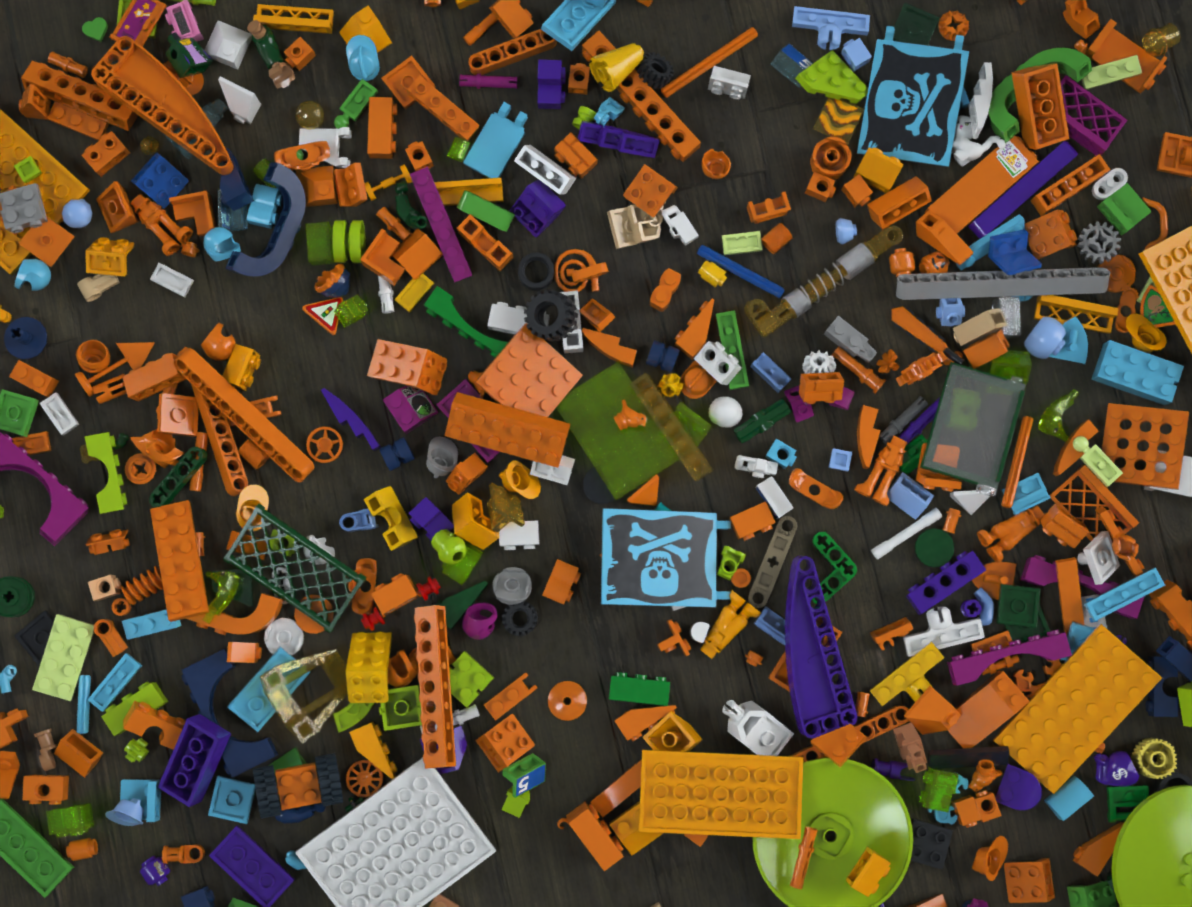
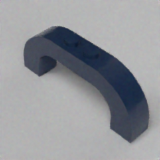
M271 162L263 179L278 188L283 197V209L266 249L260 255L250 257L241 252H232L225 269L233 273L254 277L263 276L274 271L281 265L288 252L292 249L294 237L301 229V221L306 207L304 188L296 174L280 163Z

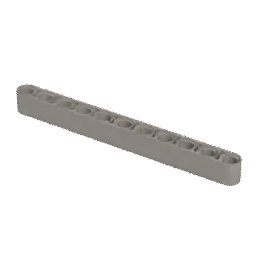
M1098 267L1040 269L1024 271L1015 275H1007L1003 271L902 274L897 277L896 296L902 300L1105 293L1108 290L1110 271L1106 268Z

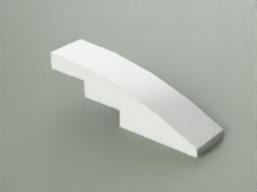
M984 63L981 67L979 80L973 89L974 96L968 105L973 139L978 138L989 112L993 85L992 63Z

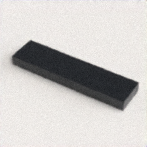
M1008 746L929 750L928 768L976 767L978 762L983 759L992 761L994 766L1008 765L1009 748Z

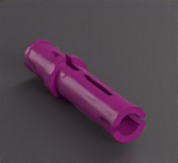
M460 74V80H468L459 81L460 87L517 89V83H509L517 82V76Z

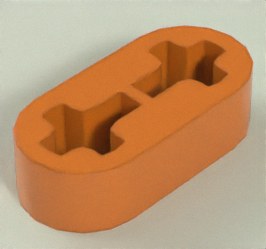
M606 262L574 271L571 273L574 283H579L604 275L609 271Z

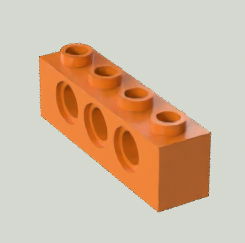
M420 75L407 89L408 95L466 143L480 126Z
M1099 154L1037 194L1031 202L1038 213L1043 216L1103 177L1111 169Z

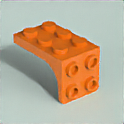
M378 339L367 376L410 386L432 395H437L447 368V359L428 349Z

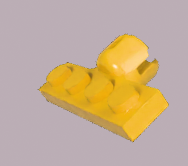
M931 641L871 688L870 692L882 706L902 691L907 692L913 701L916 702L922 695L919 689L925 692L929 686L932 687L924 674L944 659V656Z

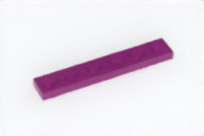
M426 167L411 173V179L454 283L472 276L429 168Z

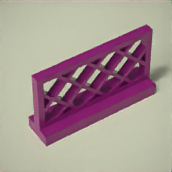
M1065 75L1060 83L1069 137L1095 156L1102 155L1127 122V119ZM1064 83L1072 88V93H1064ZM1078 96L1086 97L1088 104H1079ZM1065 97H1074L1075 105L1067 106ZM1093 107L1101 108L1103 115L1095 116ZM1081 108H1089L1090 116L1082 117ZM1076 109L1078 117L1072 118L1068 114V110ZM1104 119L1106 128H1098L1096 120ZM1109 119H1116L1120 122L1119 126L1110 127ZM1091 120L1093 129H1087L1083 121ZM1099 132H1107V142L1099 137Z

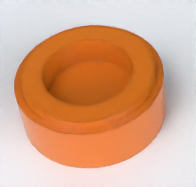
M743 568L737 569L731 578L732 584L738 588L748 586L751 581L750 573Z

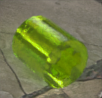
M454 137L447 156L456 161L463 162L470 143L464 139Z

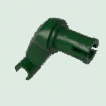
M406 182L397 183L395 187V192L398 195L395 197L397 214L413 229L426 227L427 223H424V221L427 222V219L419 211L411 207L408 195L403 194L408 191Z

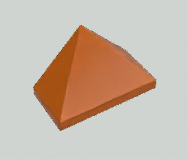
M656 474L629 497L627 502L636 505L657 506L659 476Z
M231 532L227 550H230L240 534L239 532ZM245 534L242 540L247 541L251 540L252 538L251 536ZM266 541L256 542L259 552L267 551ZM252 543L243 544L246 554L255 553ZM238 545L235 552L242 554L241 548ZM266 554L260 555V559L264 560Z

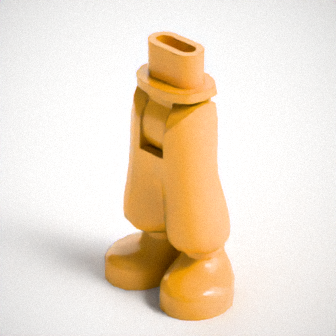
M733 590L729 594L731 603L723 607L715 624L706 636L705 643L700 648L711 659H713L717 652L720 653L747 626L749 617L756 618L761 614L760 611L748 602L742 611L737 614L738 609L746 601Z

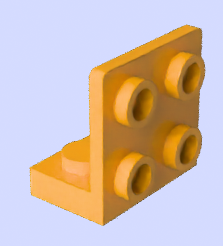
M106 237L96 239L86 250V273L125 277L127 275V255L134 248V242H129L126 239L113 241Z

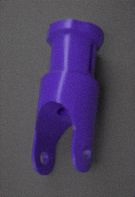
M877 758L872 760L871 768L881 775L888 776L891 779L916 780L913 777L900 775L901 770L908 767L905 762L891 760L884 762L878 761Z

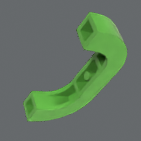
M1052 48L1034 55L1016 70L1057 63L1059 73L1068 75L1078 83L1092 71L1091 59L1077 50ZM1012 74L1007 76L993 91L988 112L992 130L996 136L1004 139L1005 143L1020 132L1018 120L1008 112L1011 104L1016 101Z

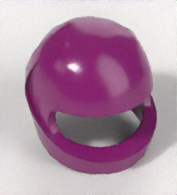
M477 603L471 605L466 610L462 627L470 638L482 640L493 632L494 622L497 619L495 606L489 603ZM488 610L493 615L488 618L480 615V611Z

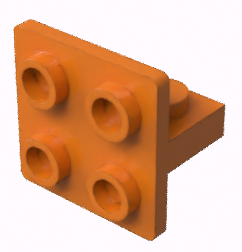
M672 619L668 620L667 623L673 636L658 643L659 650L661 652L664 650L665 653L676 649L675 644L678 643L684 656L690 655L689 650H691V647L686 639L682 640L679 634L682 632L677 621L673 622Z

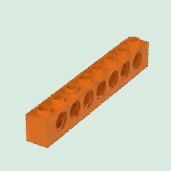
M599 30L582 44V55L590 62L592 61L590 59L597 54L616 48ZM635 69L623 80L630 81L632 85L625 87L621 82L616 88L621 93V99L626 104L628 102L631 104L633 112L639 118L642 117L646 121L645 125L650 131H655L659 135V141L664 146L666 144L669 146L671 154L677 160L680 159L684 162L700 148L701 142L658 94L648 86V83H644V79L639 78V73ZM641 94L645 99L638 101L635 99V96ZM654 108L657 110V114L650 115L647 110ZM663 122L669 123L670 127L668 129L661 128L660 124ZM675 136H680L683 139V141L681 143H675L673 141V138Z
M445 606L415 608L414 622L416 623V659L418 662V682L420 685V720L423 731V762L425 769L456 766Z

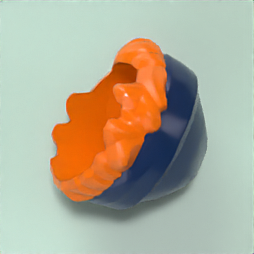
M340 263L330 271H323L322 276H318V281L315 283V290L325 297L340 298L349 292L350 273Z

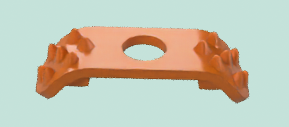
M795 468L792 471L789 484L794 490L828 509H835L840 506L843 501V494L829 488L805 474L799 468ZM811 485L819 487L820 493L818 495H812L809 492Z

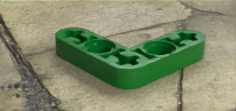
M818 532L813 536V545L835 569L820 582V585L824 584L825 588L831 592L829 595L828 592L823 594L826 602L856 575L857 566L829 534ZM818 536H825V543L828 546L830 543L833 544V547H830L826 553L823 551L826 547L823 544H817ZM831 550L839 551L840 558L837 561L830 559L829 553ZM843 558L846 559V561L843 563L847 567L850 565L852 566L851 575L849 573L844 574L843 571L845 570V568L842 565H840L839 568L836 566V564L840 563L843 560ZM831 577L838 579L839 585L837 588L829 587L828 580ZM813 598L811 601L817 604V600Z

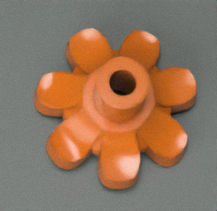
M892 349L882 355L883 360L877 361V365L881 366L878 369L880 373H889L890 369L894 371L899 369V364L895 362L898 356Z

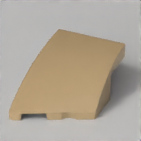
M636 205L608 211L607 215L616 249L658 239L660 237L664 205L655 217H651Z

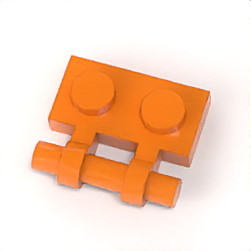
M1006 630L970 645L973 651L982 649L983 652L990 651L991 646L1000 644L1002 647L1009 646L1012 638L1009 631ZM1017 654L1011 657L1010 655L1004 657L1003 660L991 664L981 674H994L997 670L1004 667L1010 668L1013 664L1020 662Z

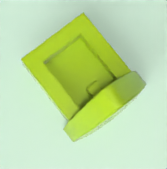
M512 786L506 793L507 799L502 810L520 818L525 805L529 804L530 792L527 791L515 798L513 797Z

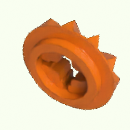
M949 11L943 14L939 20V32L945 39L955 41L956 35L965 36L967 34L969 21L966 19L965 14H961L959 11ZM952 20L954 21V23L960 24L957 26L956 30L954 29V27L949 26L951 25Z
M142 453L131 456L125 465L127 478L132 483L138 485L147 484L154 479L157 471L156 463L148 456H143ZM135 464L140 466L145 464L144 469L146 470L145 472H147V474L141 472L138 474V469L135 466Z

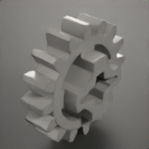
M1097 221L1094 227L1091 223L1088 224L1087 229L1083 228L1081 231L1083 235L1078 237V240L1081 242L1078 243L1077 247L1082 248L1080 254H1086L1085 260L1092 258L1093 264L1096 260H1099L1100 264L1104 262V259L1109 262L1111 256L1115 257L1117 255L1116 251H1119L1121 248L1118 245L1121 242V238H1116L1119 232L1112 231L1113 225L1109 228L1106 227L1107 222L1100 226ZM1094 233L1093 238L1087 239L1088 235ZM1112 246L1111 250L1105 253L1106 248Z

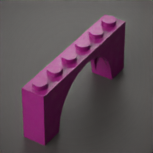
M0 432V471L18 470L29 473L36 477L49 493L51 511L46 522L40 528V535L55 547L88 513V504L80 497L77 499L67 485L62 486L53 473H47L38 460H32L27 456L28 453L24 448L13 444V440L9 435H3Z

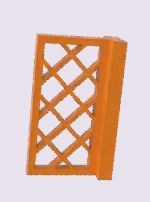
M1082 464L1075 473L1050 494L1051 500L1068 513L1071 511V505L1082 506V516L1075 517L1081 519V522L1084 523V520H1095V531H1089L1086 535L1090 541L1094 539L1090 534H1095L1096 537L1100 533L1098 532V520L1101 519L1097 512L1096 518L1084 517L1085 506H1096V509L1099 506L1108 507L1118 518L1114 521H1121L1125 526L1123 529L1125 534L1139 524L1137 519L1086 465ZM1077 476L1083 481V490L1072 489V481ZM1060 491H1068V503L1059 502L1055 496ZM1071 491L1083 492L1082 503H1071ZM1085 492H1093L1097 496L1096 504H1085Z

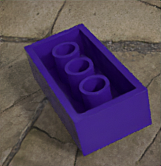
M201 714L187 718L158 788L188 807L202 802L231 733Z

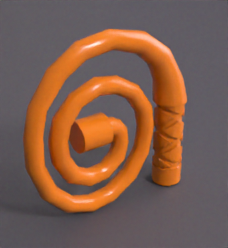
M571 249L562 253L554 265V278L558 287L564 292H579L584 289L588 280L583 281L582 285L577 289H568L562 285L558 277V267L565 256L574 253L585 257L589 266L596 265V261L591 254L579 249ZM571 259L561 266L560 277L564 284L576 286L578 283L570 282L566 279L564 274L565 268L570 264H577L582 269L586 268V266L579 260ZM574 268L566 269L567 277L577 270H574ZM598 277L591 279L592 292L599 291Z

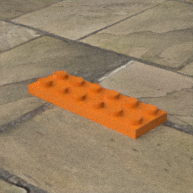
M186 500L150 509L168 620L173 622L209 613L190 501Z

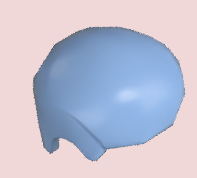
M71 199L63 207L62 217L69 227L83 228L92 219L91 206L84 199Z

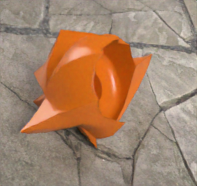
M157 429L142 437H130L143 456H148L163 468H166L169 464L175 466L179 462L177 458L184 454L175 448V439L172 434L157 433Z

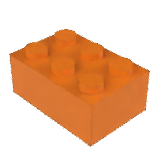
M584 801L566 815L571 828L604 871L624 857L621 842L615 835L613 837L610 835L612 832L604 820L600 821L598 819L600 816L592 804L588 806Z

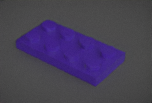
M238 825L209 855L263 907H271L295 880Z

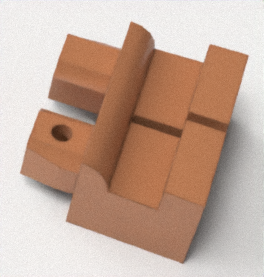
M912 722L893 729L900 756L903 760L906 759L908 769H914L916 773L926 770L927 760L922 741Z

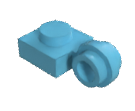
M609 97L600 105L594 119L597 124L604 126L609 118L614 121L619 117L625 107Z

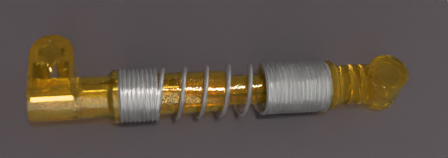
M889 226L881 230L870 241H862L836 259V264L832 263L835 268L834 270L829 272L824 268L826 273L816 274L817 277L812 281L808 280L809 283L803 287L800 285L801 289H794L781 299L780 304L771 310L763 300H749L744 307L745 314L758 333L765 338L790 319H796L809 310L814 302L819 303L820 298L827 297L829 291H835V283L843 286V277L851 280L875 263L879 255L902 241V230L897 226ZM889 231L894 233L893 241H890L887 237ZM842 279V284H839L837 281ZM755 305L759 306L758 312L752 311ZM786 309H788L784 314H782L781 316H778V315L781 314L783 311H785ZM765 311L766 314L757 320L755 319L759 315L758 313Z

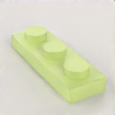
M1138 55L1092 67V71L1082 79L1084 89L1088 90L1141 75L1142 70Z

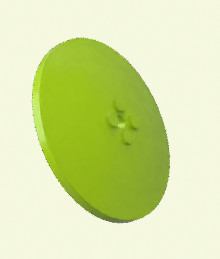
M825 757L803 762L801 839L752 837L755 861L764 881L771 891L789 907H878L894 893L908 870L913 851V829L903 799L885 777L863 763L848 759L839 767L830 758ZM805 826L817 829L818 832L815 837L813 846L815 849L809 860L803 889H797L790 886L799 854L798 846L803 839ZM834 831L836 834L835 839L827 841L825 839L826 832ZM867 846L891 863L889 865V873L885 877H881L878 882L879 887L874 894H870L869 897L853 889L846 881V878Z
M1192 785L1168 787L1150 795L1131 812L1118 834L1112 857V881L1120 907H1192Z

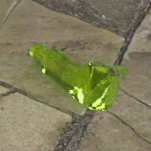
M1073 389L1068 395L1061 396L1053 402L1042 414L1038 429L1042 433L1058 437L1066 442L1068 436L1063 429L1061 416L1066 409L1074 404L1073 400L1079 395V392Z
M226 570L221 572L207 571L205 574L214 580L219 587L216 598L208 606L209 613H206L203 621L210 624L215 614L219 616L234 598L239 587L240 578L234 572Z

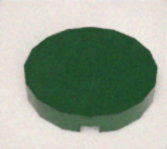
M936 528L922 532L916 539L914 547L916 557L924 565L934 568L948 563L954 554L955 548L950 535Z

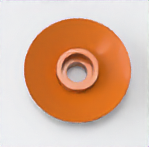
M563 681L556 684L548 696V706L552 714L565 721L574 720L581 716L587 705V696L584 689L572 681ZM569 697L571 703L569 705L564 704V698Z

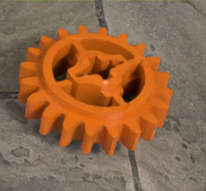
M943 351L938 354L933 352L926 357H921L911 363L908 368L901 371L902 375L897 377L896 381L899 386L921 381L934 373V370L941 367V363L947 358Z

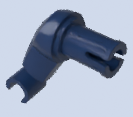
M322 802L312 806L307 805L281 810V815L275 816V818L281 823H300L314 816L313 811L315 810L317 812L325 811L326 806L323 807Z

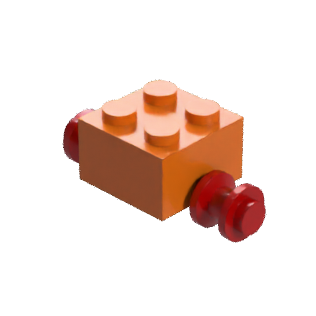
M400 573L391 578L392 582L388 585L384 583L374 588L375 592L371 593L377 606L374 607L373 613L369 615L367 613L362 614L361 622L366 630L370 628L373 631L375 630L374 625L379 622L382 625L386 624L384 620L385 615L394 612L419 597H423L427 601L429 594H439L438 589L441 587L437 579H432L429 576L427 577V583L423 585L417 583L415 586L409 575Z

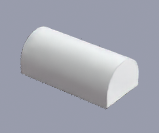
M705 622L694 623L689 630L690 637L696 642L703 643L710 625Z

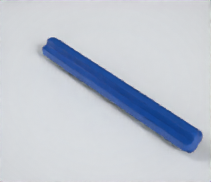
M701 245L698 249L697 254L712 261L716 265L778 298L783 295L785 289L704 245Z

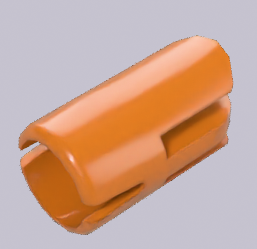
M125 373L92 387L94 394L105 392L96 397L99 404L127 394L126 390L116 394L112 392L125 386L124 382L113 387L109 385L122 379Z

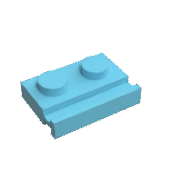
M1039 473L1018 482L1011 507L1014 515L1051 498Z

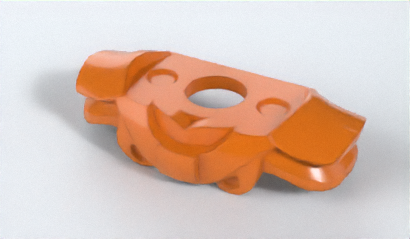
M327 141L311 142L278 150L274 153L275 163H280L291 170L308 171L310 168L319 165V162L325 161L330 157V148ZM299 149H305L308 152V157L305 160L297 158V151Z
M363 558L356 563L355 572L367 577L366 581L370 582L371 589L368 592H363L361 587L352 599V610L360 615L363 613L369 615L374 604L371 593L375 592L377 566L376 560ZM354 580L348 582L350 592H352L357 584Z

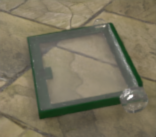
M950 362L920 468L977 485L976 492L987 496H995L1025 393L1026 384L1022 383L1023 379L1012 376L1011 380Z

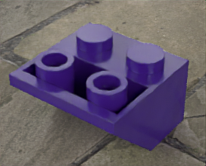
M538 179L525 188L509 211L514 213V217L536 238L560 215L566 204L545 183Z

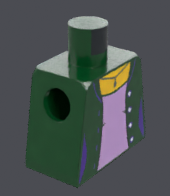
M176 32L168 36L167 40L171 46L166 51V56L180 78L204 73L214 61L193 38L181 40Z

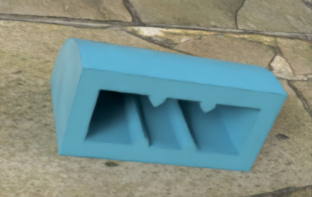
M1073 776L1055 794L1052 793L1044 801L1057 818L1064 821L1092 799L1094 795L1080 779Z

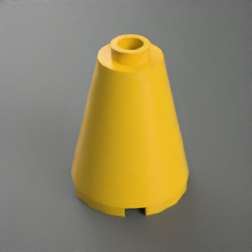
M632 43L596 55L590 59L592 60L589 63L591 73L597 83L600 81L603 83L604 86L602 88L604 90L612 92L643 60L644 51L640 45Z

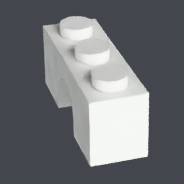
M578 291L560 292L573 301L572 304L576 305L577 308L574 312L578 313V318L574 320L577 324L572 326L573 332H568V337L563 338L564 354L583 352Z

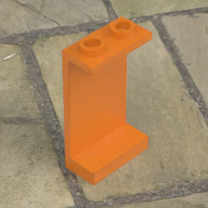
M1110 19L1085 55L1098 65L1138 55L1142 74L1121 81L1141 94L1145 89L1149 90L1155 83V80H1153L1156 74L1160 75L1165 69L1166 65H1164V62L1167 60V57L1164 56L1161 60H1158L1115 30L1114 27L1117 22Z

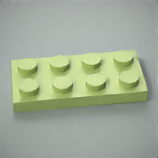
M56 614L32 690L72 701L94 634V624Z

